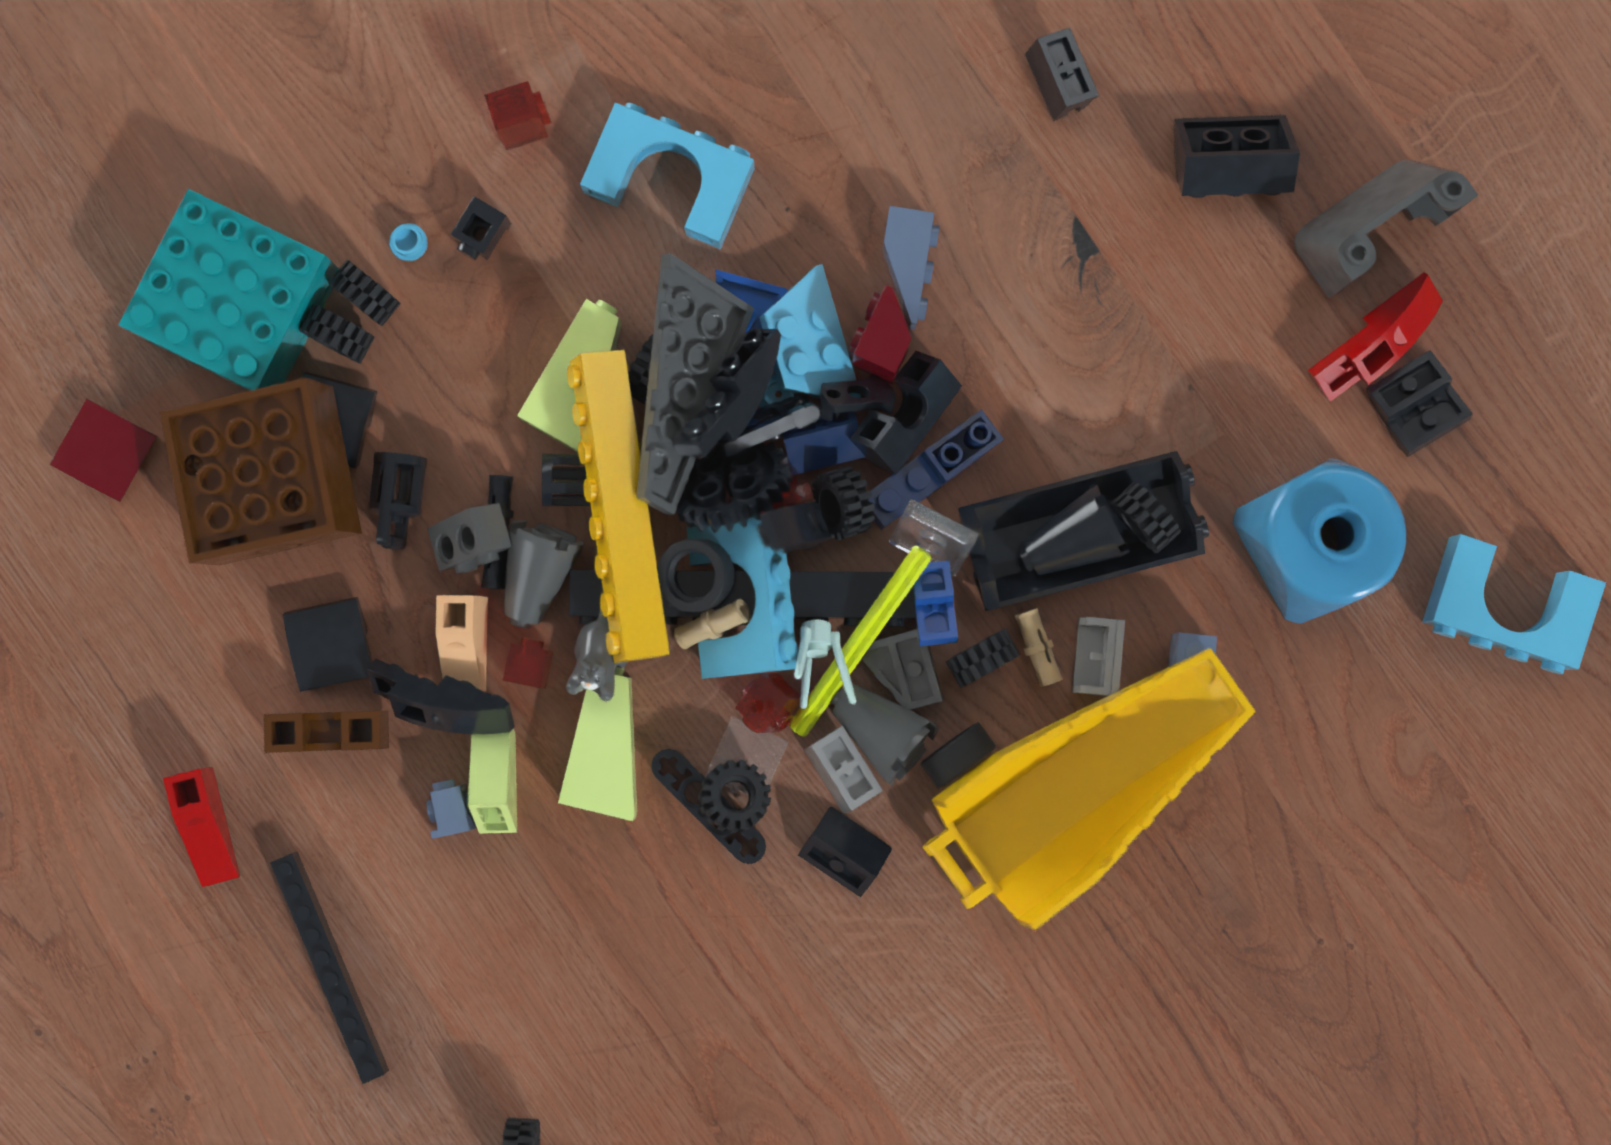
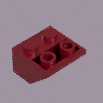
M885 285L882 294L874 292L865 312L867 314L864 320L868 321L865 329L860 326L857 328L849 346V354L853 355V367L870 375L872 373L884 379L887 383L893 384L908 352L912 338L894 289Z

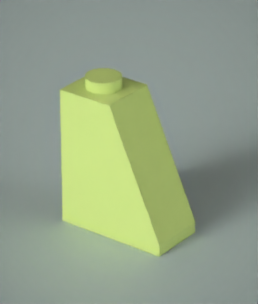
M514 728L511 732L471 734L468 807L479 834L517 833L516 734Z

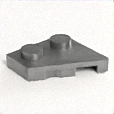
M917 629L874 641L862 657L863 662L875 674L874 676L883 686L889 689L902 707L912 710L944 701L929 646H919Z

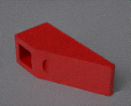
M213 767L199 768L163 778L172 817L201 886L206 887L239 878L240 873Z

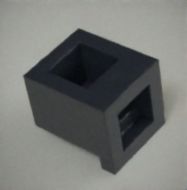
M474 196L450 235L459 243L456 249L465 256L476 261L480 255L488 260L506 229L508 230L511 226V222L507 215ZM480 229H485L487 234L483 240H476V232Z

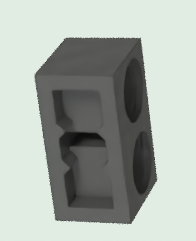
M499 503L468 508L427 528L439 571L455 569L456 574L467 573L478 569V565L498 560L499 552L512 547Z

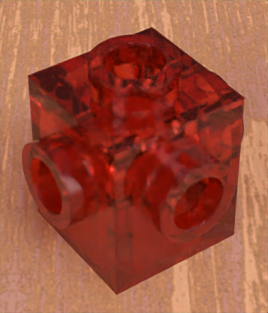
M763 673L758 680L751 681L743 689L740 695L742 700L735 709L744 716L742 718L743 723L753 732L761 734L781 732L793 720L794 716L791 713L800 704L801 695L778 673Z

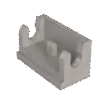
M1095 617L1078 618L1072 693L1109 696L1119 691L1125 620Z
M843 726L803 749L843 814L856 809L883 791Z

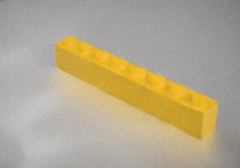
M625 350L580 353L570 361V365L567 368V380L569 387L574 388L576 403L573 404L572 414L575 425L580 428L581 441L578 444V456L580 462L585 464L587 476L583 486L586 501L591 503L592 517L589 520V531L591 538L596 540L598 555L595 557V571L597 577L602 578L604 594H601L600 606L602 614L608 619L609 632L606 634V647L608 653L613 655L614 663L669 655L648 504L636 498L641 457Z

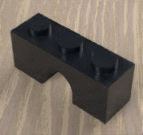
M919 351L913 353L894 379L900 386L903 394L902 404L898 412L893 417L871 410L850 437V440L871 464L896 475L962 387L941 359Z

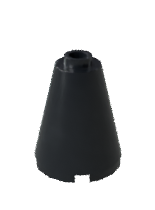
M1096 485L1085 491L1023 541L1025 549L1019 551L1029 572L1035 569L1038 575L1123 557L1130 553L1127 542H1124L1120 535L1122 532L1104 494L1101 495L1100 487Z

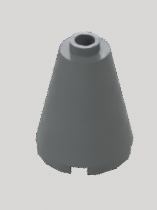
M512 520L508 533L512 547L507 549L503 613L510 617V624L530 629L532 624H540L581 554L584 542H576L577 536L549 525L538 523L537 527L531 529L526 528L527 520Z
M857 684L853 685L856 703L850 704L845 689L842 687L832 700V703L835 705L833 710L834 716L883 780L893 786L895 778L900 781L924 755L927 749L924 748L925 744L923 742L927 736L934 740L939 727L933 721Z

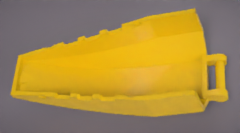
M1211 648L1206 649L991 754L931 799L945 826V830L928 840L922 848L929 857L933 856L961 894L960 901L966 909L974 907L992 893L1022 926L1036 930L1097 883L1128 849L1127 846L1139 833L1151 825L1154 821L1153 818L1169 801L1174 800L1181 792L1180 789L1196 772H1200L1210 761V757L1217 750H1220L1256 711ZM952 841H955L983 880L978 886L974 887L946 849V846Z

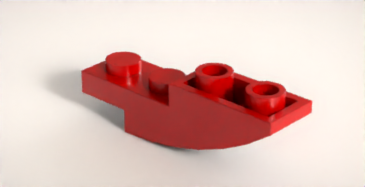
M1423 272L1364 316L1363 320L1367 325L1365 328L1308 370L1322 394L1330 402L1361 379L1367 385L1371 384L1396 363L1426 330L1443 302L1427 273Z

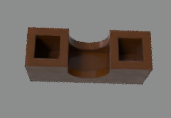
M388 711L264 714V753L389 748Z

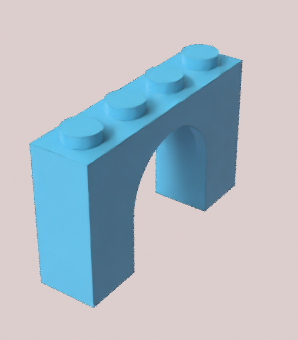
M615 102L580 183L583 193L618 207L633 171L643 159L663 151L682 154L697 166L702 176L700 191L684 226L686 236L721 250L755 169L754 159L749 157L750 153L735 145H730L729 148L715 143V138L704 132L695 131L694 134L684 131L678 122L670 118L661 117L660 120L647 116V111L636 104L626 103L623 106Z
M753 517L748 519L747 527H743L740 522L735 523L732 531L729 532L726 526H721L716 533L712 532L710 526L702 532H699L697 526L687 528L688 539H709L720 544L730 555L731 561L740 565L748 573L753 582L756 595L754 614L743 631L731 637L704 640L698 643L702 679L796 669L798 646L794 634V607L791 603L790 569L787 564L786 553L773 552L770 547L765 548L757 528L758 525L763 523L761 520L758 521ZM697 552L689 553L690 565H713L706 555Z
M1462 534L1449 537L1422 622L1432 625V632L1445 637L1455 638L1456 634L1468 637V644L1481 649L1491 650L1492 646L1506 650L1504 656L1513 660L1527 662L1528 658L1540 661L1542 662L1540 668L1552 673L1563 674L1564 670L1579 669L1606 582L1573 571L1556 573L1541 618L1531 628L1523 632H1514L1502 627L1491 617L1484 600V587L1497 546Z

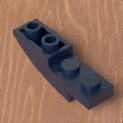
M982 409L902 467L897 475H891L870 490L873 497L869 498V501L874 503L875 510L870 512L874 515V521L881 530L920 504L1004 440Z

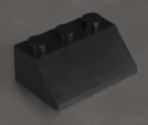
M1286 115L1174 118L1176 178L1182 196L1202 198L1207 195L1239 197L1244 194L1261 193L1274 196L1281 193L1294 192L1300 151Z

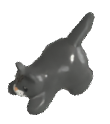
M601 609L597 620L587 623L580 630L574 647L577 663L567 682L566 690L569 694H577L582 690H592L599 695L601 700L609 701L614 696L615 669L616 667L624 668L628 662L614 663L613 655L608 653L606 647V634L609 632L608 619L602 614Z

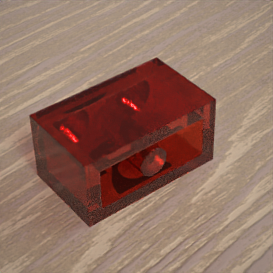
M528 81L484 95L495 130L506 151L549 137L545 125L552 122L546 104L543 101L541 92L533 93Z

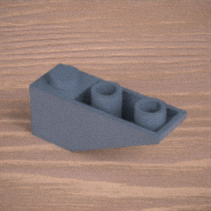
M890 206L883 253L909 329L915 330L917 320L925 321L928 298L921 297L923 283H931L934 262L927 261L929 247L936 248L940 225L933 224V212Z

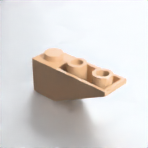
M436 595V639L442 678L447 675L459 681L465 680L486 692L488 597Z

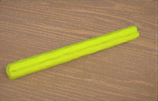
M914 546L842 647L849 675L931 561L930 554L923 548ZM836 659L832 661L809 694L807 707L805 709L800 707L790 721V728L800 736L805 737L809 734L843 685Z

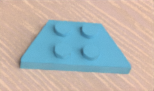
M819 264L813 267L780 300L759 317L762 329H778L781 334L779 351L774 366L780 390L796 394L805 393L820 399L819 394L822 383L856 380L823 265ZM849 393V395L855 398H862L860 393Z

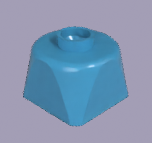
M1334 458L1326 460L1237 508L1232 523L1284 619L1299 624L1349 605L1385 586L1394 577L1401 563L1406 544L1405 520L1390 490L1372 474ZM1325 521L1330 523L1337 532L1338 546L1336 551L1327 548L1322 543L1320 529Z

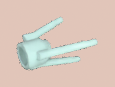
M809 620L801 625V640L794 675L796 679L802 677L800 691V707L802 709L807 707L812 658L826 657L828 650L831 648L834 652L849 703H856L854 688L840 646V633L832 632V625L824 620Z

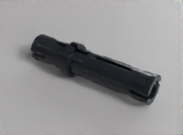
M489 475L488 505L500 504L509 533L510 519H513L514 511L511 510L513 477ZM507 549L498 553V560L484 564L481 588L505 589Z

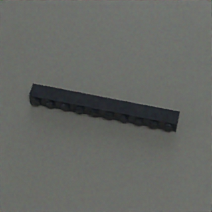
M298 851L270 862L362 1084L385 1075L389 1068Z

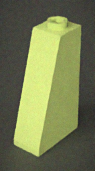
M588 299L585 300L517 415L523 422L577 453L581 435L579 426H576L573 420L572 409L576 401L574 388H570L568 384L567 368L570 365V361L580 353L615 351L622 327L619 317L615 316L618 310L598 299L596 304Z
M616 667L615 691L611 700H601L599 695L592 690H586L558 803L634 821L637 815L632 678L623 676L624 669Z

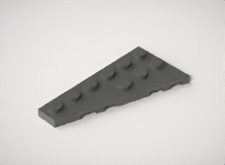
M671 253L661 255L636 498L664 514L674 515L697 456L680 455L673 446V443L681 435L684 425L694 419L703 409L706 399L717 392L709 380L719 369L720 362L731 355L741 343L740 340L746 332L755 308Z

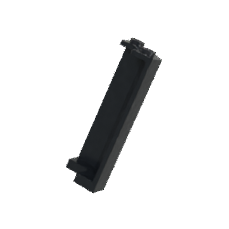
M1173 451L958 508L966 550H969L971 562L974 567L973 576L985 611L1205 554L1204 538L1209 537V530L1205 517L1203 515L1198 516L1191 503L1190 486L1195 485V479L1190 464H1183L1178 452ZM1133 482L1140 484L1142 488L1144 487L1148 490L1150 495L1155 496L1159 504L1166 508L1167 513L1172 515L1174 521L1179 526L1178 528L1181 530L1158 553H1154L1145 544H1142L1138 537L1133 535L1130 529L1121 522L1122 519L1117 517L1111 507V502ZM1098 485L1101 495L1104 494L1122 532L1120 535L1123 541L1127 542L1130 553L1123 557L1038 575L1035 569L1029 572L1019 551L1025 549L1023 541L1089 488Z

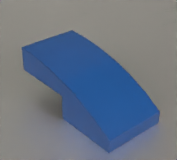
M929 562L913 585L919 646L958 643L950 562Z

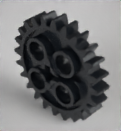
M763 441L752 446L749 451L741 455L727 457L716 446V451L709 452L702 459L696 458L676 509V514H678L680 521H686L689 528L697 525L699 532L704 531L710 526L713 533H716L721 526H726L728 532L732 531L734 524L739 522L743 527H747L748 519L751 517L760 521V512L763 510H774L772 503L783 502L784 497L782 493L791 490L789 482L793 481V476L787 455L784 454L782 448L776 449L774 442L765 445Z

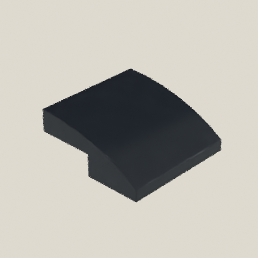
M1431 350L1366 389L1376 411L1406 457L1469 421L1473 415L1451 386L1452 377Z
M304 372L301 379L308 378L333 386L348 465L352 468L358 467L362 456L366 430L372 422L377 391Z
M358 597L283 613L288 647L300 692L369 677L367 667L373 662L366 638L368 630Z

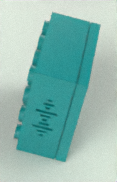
M188 189L118 325L138 337L249 391L285 383L308 339V336L299 330L313 304L324 307L333 289L328 282L340 268L326 255Z

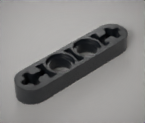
M669 748L661 750L655 755L651 765L654 776L737 860L742 863L752 864L758 862L763 857L766 851V841L754 826L740 833L748 840L753 837L757 838L759 842L756 848L759 852L755 856L750 852L744 856L740 852L743 845L736 837L732 843L725 839V837L732 834L729 833L728 829L718 830L713 824L710 825L706 821L709 817L706 813L702 814L700 810L702 802L695 804L687 800L685 797L686 786L695 781L702 783L706 777L682 753ZM663 756L667 759L673 756L676 757L678 762L675 767L682 775L687 768L693 773L692 776L681 783L678 790L672 785L678 779L670 772L665 775L660 772L663 766L660 759ZM721 793L723 804L727 808L737 811L732 803Z

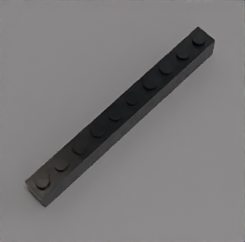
M570 570L569 616L579 617V624L586 625L597 620L601 609L600 597L601 594H604L602 578L597 577L595 570ZM677 571V581L680 589L690 597L700 598L707 595L715 584V571ZM734 571V584L729 596L719 606L711 609L717 610L738 599H742L747 604L752 619L756 595L753 582L746 571ZM790 571L789 585L791 603L794 607L793 619H806V621L824 620L829 622V619H844V626H858L895 572ZM913 586L885 626H904V619H916ZM661 594L665 625H677V618H692L693 621L699 618L703 612L681 611L671 606ZM750 621L742 623L740 626H747Z

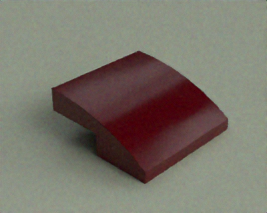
M86 398L50 465L121 502L157 436Z

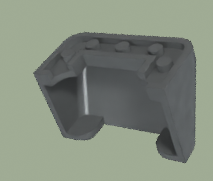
M1402 160L1305 224L1295 236L1294 247L1328 298H1331L1373 266L1376 259V250L1366 235L1368 232L1401 210L1409 222L1418 217H1426L1431 219L1436 227L1476 198L1478 193L1468 179L1458 172L1414 160Z

